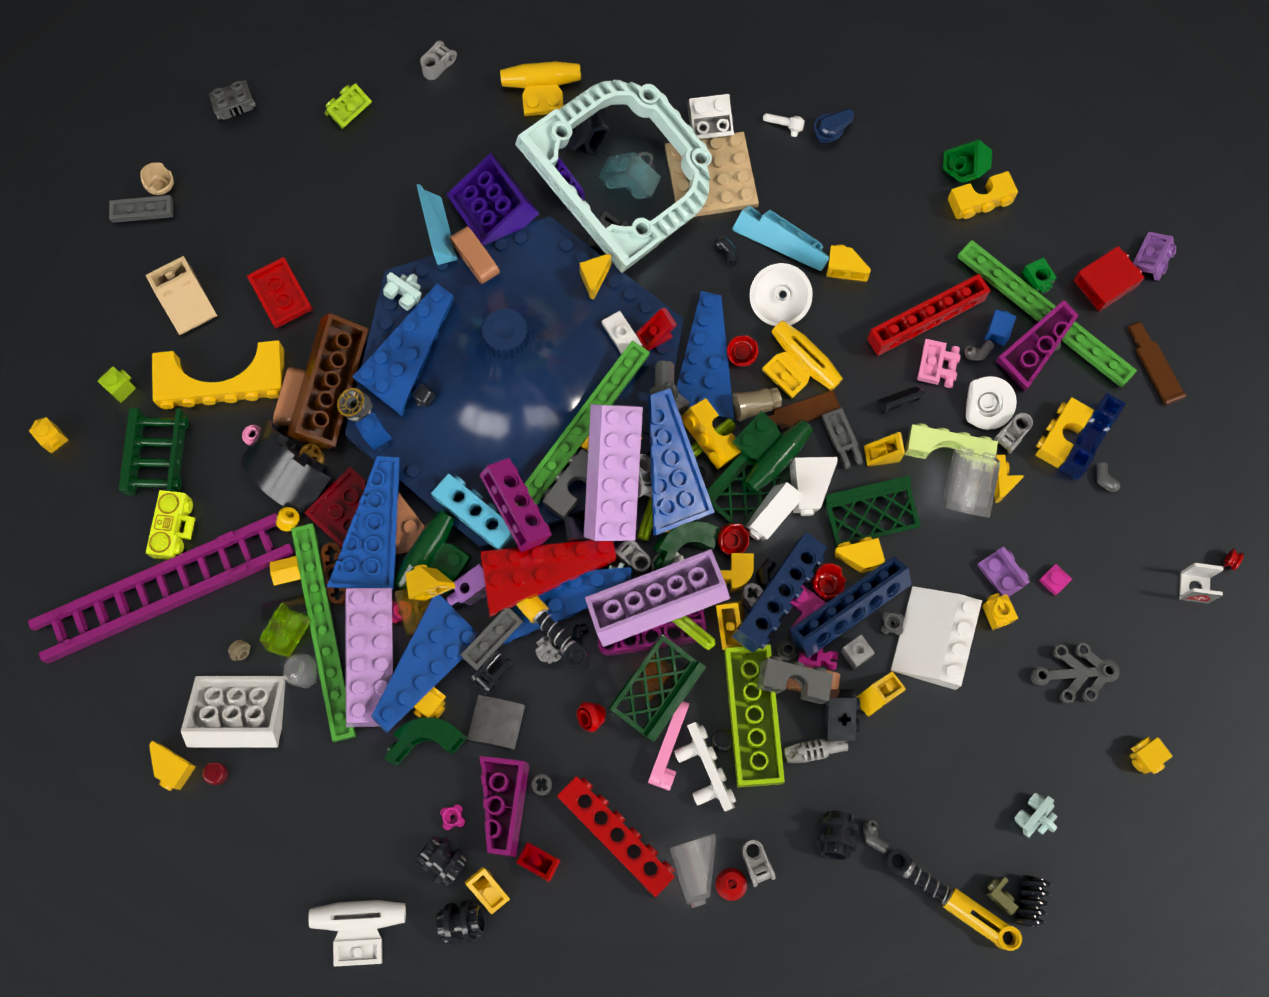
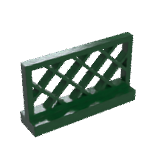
M743 453L730 464L707 489L713 509L728 523H736L733 520L732 511H744V521L741 524L745 526L763 502L761 495L767 496L769 492H761V490L757 493L746 492V485L743 482L746 478L745 468L746 466L754 465L756 462H751L753 459L747 458ZM790 464L786 467L788 472L785 476H777L772 481V488L784 483L790 477ZM733 481H742L743 492L731 493V483ZM727 488L728 493H723V491ZM758 495V505L756 507H747V496ZM719 496H728L729 508H720L714 501ZM731 496H743V508H732Z
M910 475L825 495L823 504L826 506L836 547L844 542L855 543L866 537L876 538L921 527L910 486L912 484ZM906 491L908 500L904 506L894 500L898 492ZM880 496L889 501L883 511L873 505L876 498ZM859 501L868 506L862 516L852 510L855 503ZM891 503L902 509L896 519L886 513ZM840 506L847 510L842 521L834 517L832 508ZM870 508L881 514L876 524L865 518ZM904 511L912 515L914 524L905 525L899 521ZM849 513L860 518L855 529L844 523ZM883 516L894 522L890 530H884L878 526ZM862 521L873 526L869 535H863L857 531ZM841 526L852 531L848 540L840 541L838 531Z
M660 634L608 709L639 731L644 737L654 742L706 669V666L696 661L663 634ZM663 642L669 646L670 656L659 657L658 648ZM684 657L689 662L684 669L676 670L675 658ZM670 659L672 671L661 673L660 661ZM649 662L656 663L657 674L646 676L645 667ZM673 675V685L670 688L663 689L662 677ZM658 678L659 690L648 692L647 679ZM642 680L644 693L633 694V683ZM659 693V705L650 708L649 695ZM644 696L646 708L635 710L633 698ZM629 699L631 711L620 712L616 707L621 700ZM646 712L647 722L643 727H640L636 723L635 714Z

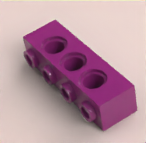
M510 458L488 465L480 474V477L520 551L523 552L543 544L552 534L548 524L544 522L538 506L533 502L527 486L522 482L516 466L513 465Z

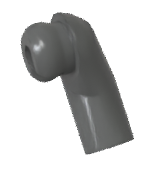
M987 340L981 348L969 345L964 350L965 357L969 360H984L994 349L995 345L990 340Z
M1097 463V483L1109 492L1118 491L1120 489V482L1108 474V464Z
M870 819L863 824L862 828L865 842L884 854L889 843L878 837V823Z

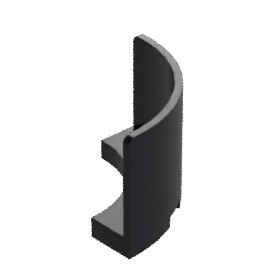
M267 419L241 459L243 467L255 484L269 497L284 507L294 508L300 516H305L304 512L316 501L331 479L329 467L318 462L305 452L300 454L295 449L297 444L292 438L286 436L287 429Z

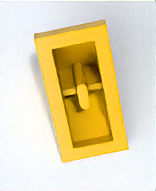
M609 254L579 263L580 275L589 297L593 300L611 267V255Z
M897 432L864 445L867 466L899 463L905 454L901 433Z

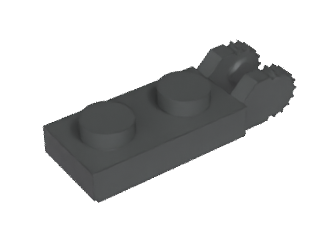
M839 408L823 414L821 418L844 469L850 468V461L846 455V452L850 450L855 462L858 465L862 464L863 460L858 449V443L843 409Z

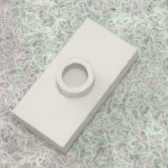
M620 311L602 320L603 327L621 354L632 340L642 346V343Z

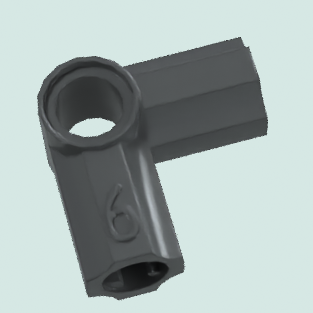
M658 361L655 366V386L651 387L650 395L670 388L679 414L683 415L689 408V401L678 393V389L674 384V364L671 361Z

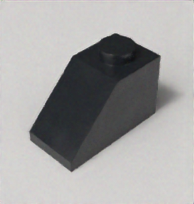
M564 517L568 542L591 540L584 537L585 518Z

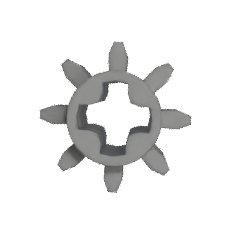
M543 636L536 642L539 646L536 649V654L541 661L551 664L563 656L560 653L561 648L558 645H554L552 638Z

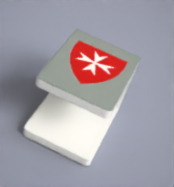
M1194 563L1182 570L1180 574L1179 600L1209 604L1222 597L1223 592L1210 590V578L1222 572L1223 566ZM1190 582H1198L1201 589L1193 588L1190 590Z

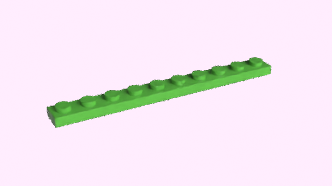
M973 240L959 253L957 258L977 274H980L982 278L1038 322L1056 307ZM1077 322L1073 323L1062 339L1065 344L1121 388L1137 371Z
M633 340L525 482L528 492L536 505L540 503L547 488L552 487L557 475L566 468L570 458L574 453L578 452L589 436L591 404L613 405L649 357L650 352Z
M312 523L291 528L332 741L338 742L356 737L355 727H346L345 677L330 601L327 596L315 526Z

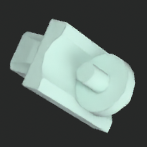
M391 272L387 275V284L383 289V294L386 297L393 299L399 293L402 295L399 304L407 311L422 301L420 299L421 292L418 291L421 286L416 283L418 277L415 274H411L409 277L403 274L401 278Z
M1034 793L1029 799L1028 805L1036 810L1035 813L1031 816L1022 809L1015 816L1016 823L1023 828V834L1030 838L1040 824L1042 825L1039 827L1038 832L1044 834L1047 829L1055 832L1057 826L1053 823L1057 816L1051 813L1047 818V815L1054 808V799L1050 796L1044 798Z

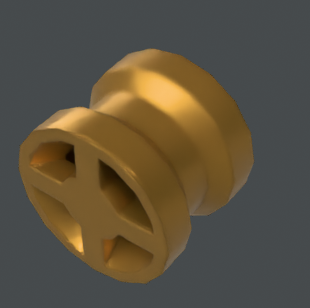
M310 443L301 448L300 454L305 452L318 462L324 463V454L317 445Z

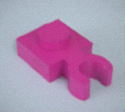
M822 648L808 659L800 652L798 662L805 664L804 667L813 668L823 665L829 670H836L837 662H831L830 659L838 660V652L829 651L823 653Z

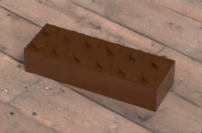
M331 313L321 318L286 436L307 444H315L324 450L335 447L344 417L338 411L337 402L345 390L352 388L353 376L358 368L368 328Z

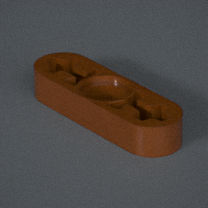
M330 542L325 544L321 550L327 596L334 605L341 606L345 604L346 588H339V591L344 593V595H341L340 600H337L333 597L337 593L336 587H327L330 580V571L334 569L336 564L332 563V559L327 553H330V549L333 548L337 552L334 554V561L336 562L342 549L338 544Z

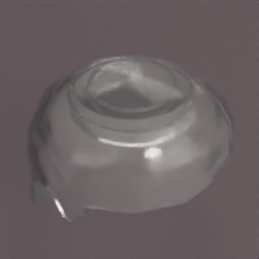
M297 653L289 657L283 669L285 680L293 686L310 687L317 682L320 676L317 660L304 653Z

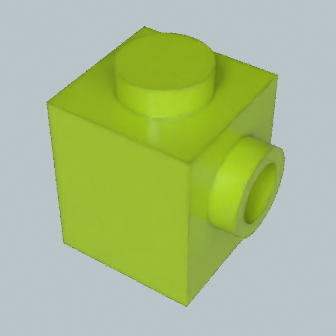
M111 367L97 381L120 403L136 389L129 381L131 377L123 369L119 372L114 367Z

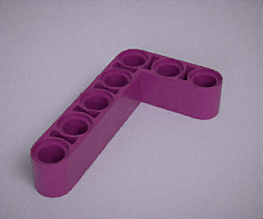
M703 609L694 614L686 615L706 631ZM670 622L633 635L632 637L636 639V643L632 646L626 645L623 639L615 642L611 649H604L598 638V648L605 656L650 650L655 642L646 640L645 637L648 633H655L658 637L660 634H663L676 645L696 643L697 641L675 623ZM672 629H676L679 631L680 636L672 639L667 633ZM663 642V643L660 645L659 648H664V647H669V646H668L666 643Z

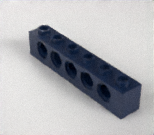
M805 532L793 546L731 637L752 653L758 648L764 649L770 641V638L767 636L771 631L774 633L782 623L779 620L782 614L786 616L793 605L790 603L792 599H797L804 590L801 587L803 583H808L815 574L812 571L815 566L819 567L825 559L823 553L827 547ZM790 574H793V575L795 576L796 580L793 579V578L790 576ZM779 590L783 591L785 596L781 595ZM767 606H770L774 613L770 612ZM756 622L762 626L763 630L756 626Z
M895 556L884 562L790 628L794 646L807 659L911 586L909 568Z

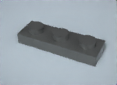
M171 195L109 201V219L112 223L173 217V198Z
M505 608L460 656L477 671L523 621L510 608Z

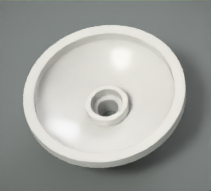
M777 263L767 266L756 275L750 288V303L755 314L762 321L772 326H776L782 320L789 325L798 322L806 315L812 303L813 291L808 277L802 270L791 264ZM782 290H784L787 293V296L785 298L780 297V292Z

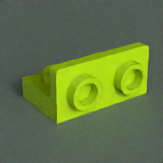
M356 83L351 87L349 85L344 87L340 91L341 96L337 100L332 98L325 105L327 107L325 114L327 116L330 115L342 129L372 103Z

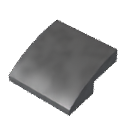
M478 695L467 739L515 750L525 705Z

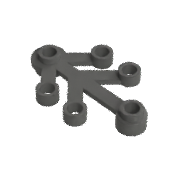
M1086 643L1077 645L1075 653L1079 657L1086 658L1095 666L1093 668H1087L1069 654L1068 648L1065 645H1058L1053 649V655L1057 659H1062L1073 669L1048 671L1044 667H1038L1031 672L1030 678L1037 686H1043L1049 680L1075 678L1070 686L1060 693V700L1065 704H1069L1075 700L1076 692L1088 677H1097L1091 687L1082 692L1083 699L1087 702H1092L1097 699L1098 691L1105 682H1113L1119 677L1120 669L1112 660L1102 661L1091 652L1090 646ZM1080 647L1086 649V654L1080 652ZM1058 648L1063 649V651H1064V655H1063V656H1061V655L1058 654V652H1057V649H1058ZM1106 667L1111 668V675L1106 673ZM1039 672L1045 674L1044 680L1039 678ZM1087 691L1093 693L1092 699L1088 698ZM1066 692L1071 695L1070 700L1065 699L1064 694Z

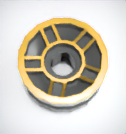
M349 388L340 395L337 407L343 416L351 421L358 422L371 413L373 404H371L369 396L361 390Z

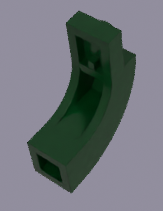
M696 521L670 529L661 536L653 551L660 554L654 562L655 570L673 564L677 551L684 544H690L705 551L714 549L721 528L710 523Z
M431 717L418 718L404 724L393 733L399 741L393 743L388 748L387 755L384 758L390 764L398 766L416 745L425 741H435L447 752L454 754L468 737L458 728L442 719Z

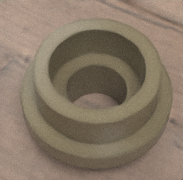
M237 640L232 643L228 649L230 658L233 661L245 659L249 655L251 648L249 643L243 640Z

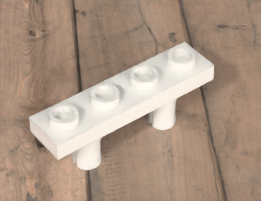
M696 722L687 725L693 740L692 743L674 750L676 758L681 763L698 755L701 757L711 780V785L692 793L696 804L700 805L717 798L720 800L724 812L735 808L733 804L736 802L732 790H727L724 784L727 778L721 767L717 768L714 760L718 758L713 747H708L705 739L708 738L704 726H699Z

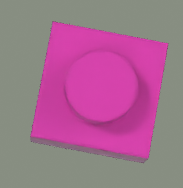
M1055 564L1039 581L1056 596L1072 578Z

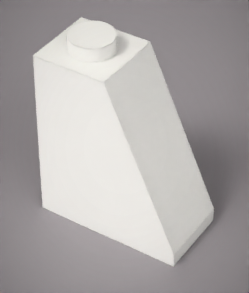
M837 457L794 458L789 463L791 486L804 495L793 509V513H801V516H812L821 508L837 464Z
M787 482L773 486L745 526L749 531V535L757 541L768 539L804 495Z

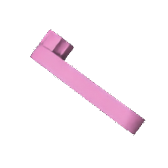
M682 701L673 714L648 783L670 791L676 771L666 767L690 704Z

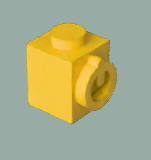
M47 417L35 420L29 430L38 443L51 454L68 441L57 425Z
M999 593L986 598L987 602L982 605L992 630L1011 624L1018 619L1008 594L1002 596Z
M433 687L414 706L416 710L413 713L419 718H439L445 710L443 707L445 702L443 700L446 696Z
M1149 736L1136 743L1131 748L1133 753L1130 754V757L1133 759L1132 764L1143 774L1150 772L1153 774L1158 773L1165 768L1163 763L1173 757L1158 737L1150 739Z

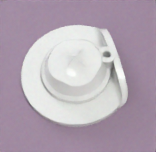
M985 376L973 380L970 383L967 395L966 420L970 424L986 430L996 429L1006 424L1012 418L1016 409L1017 401L1013 388L1005 380L994 376Z

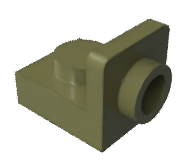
M995 877L988 884L987 888L989 890L985 895L1006 915L1013 914L1018 909V906L1014 903L1015 899L1008 892L1000 891L1008 882V879L1006 877H1000L999 879Z

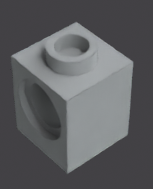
M862 635L844 646L840 651L853 670L875 654Z

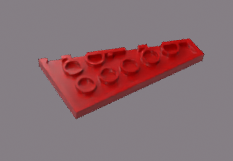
M586 540L539 545L523 552L519 548L482 551L480 556L489 617L496 615L497 612L505 608L514 607L523 600L532 599L552 590L568 580L572 581L579 578L580 575L586 572L597 570L615 562L616 553L613 541Z

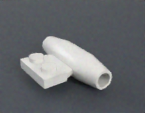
M382 900L348 901L310 908L309 910L310 928L338 931L333 942L334 966L382 964V938L377 929L405 923L406 906L405 903Z

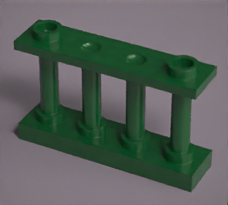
M129 408L119 490L126 496H135V490L138 487L166 488V491L178 492L181 489L180 470L185 429L189 425L188 417L181 409H176L175 418L146 417L138 408ZM146 426H174L173 438H143V428ZM143 446L171 447L170 459L141 458L140 450ZM140 467H169L168 479H140L137 477L138 469Z

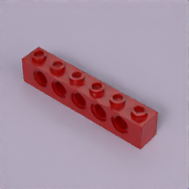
M978 274L872 328L867 340L877 356L984 302L990 289L981 275Z
M576 776L557 797L656 898L675 878L672 874L675 871L674 868L666 860L661 863L656 858L658 852L649 843L645 846L639 840L642 836L633 827L628 829L623 824L625 818L617 810L612 813L606 807L609 802L601 794L596 796L591 791L593 786L584 777L580 780ZM584 795L589 796L592 800L588 808L579 806V799ZM599 812H604L608 815V820L603 825L595 822V816ZM616 828L624 832V838L619 842L613 841L611 838V832ZM636 845L640 848L641 854L638 858L632 859L628 856L627 850L630 846ZM647 862L655 863L657 866L656 874L652 876L645 874L643 870L644 865Z

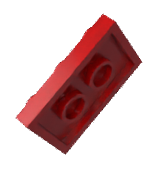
M284 257L247 275L275 329L313 310Z

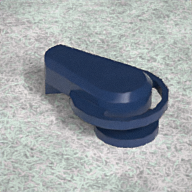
M845 109L834 114L826 113L820 115L814 123L816 138L822 143H829L840 138L844 128L853 122L854 112L851 109ZM818 121H820V124L816 129V124Z

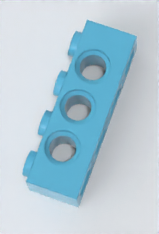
M448 474L431 493L433 498L496 550L505 549L512 541L513 536L504 519L498 514L499 510L491 503L485 504L481 500L483 497L476 490H468L465 487L466 483L457 475L452 477ZM458 494L465 495L464 500L461 502H455L454 498ZM476 507L482 509L479 515H470L472 509ZM491 521L498 522V527L494 530L487 528Z

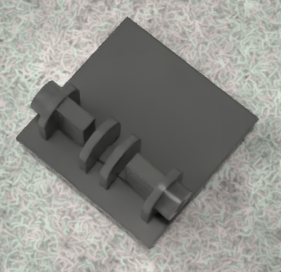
M246 80L233 82L227 87L216 88L208 93L218 120L231 118L232 114L229 109L236 116L234 107H237L239 114H242L239 106H241L244 113L256 107Z

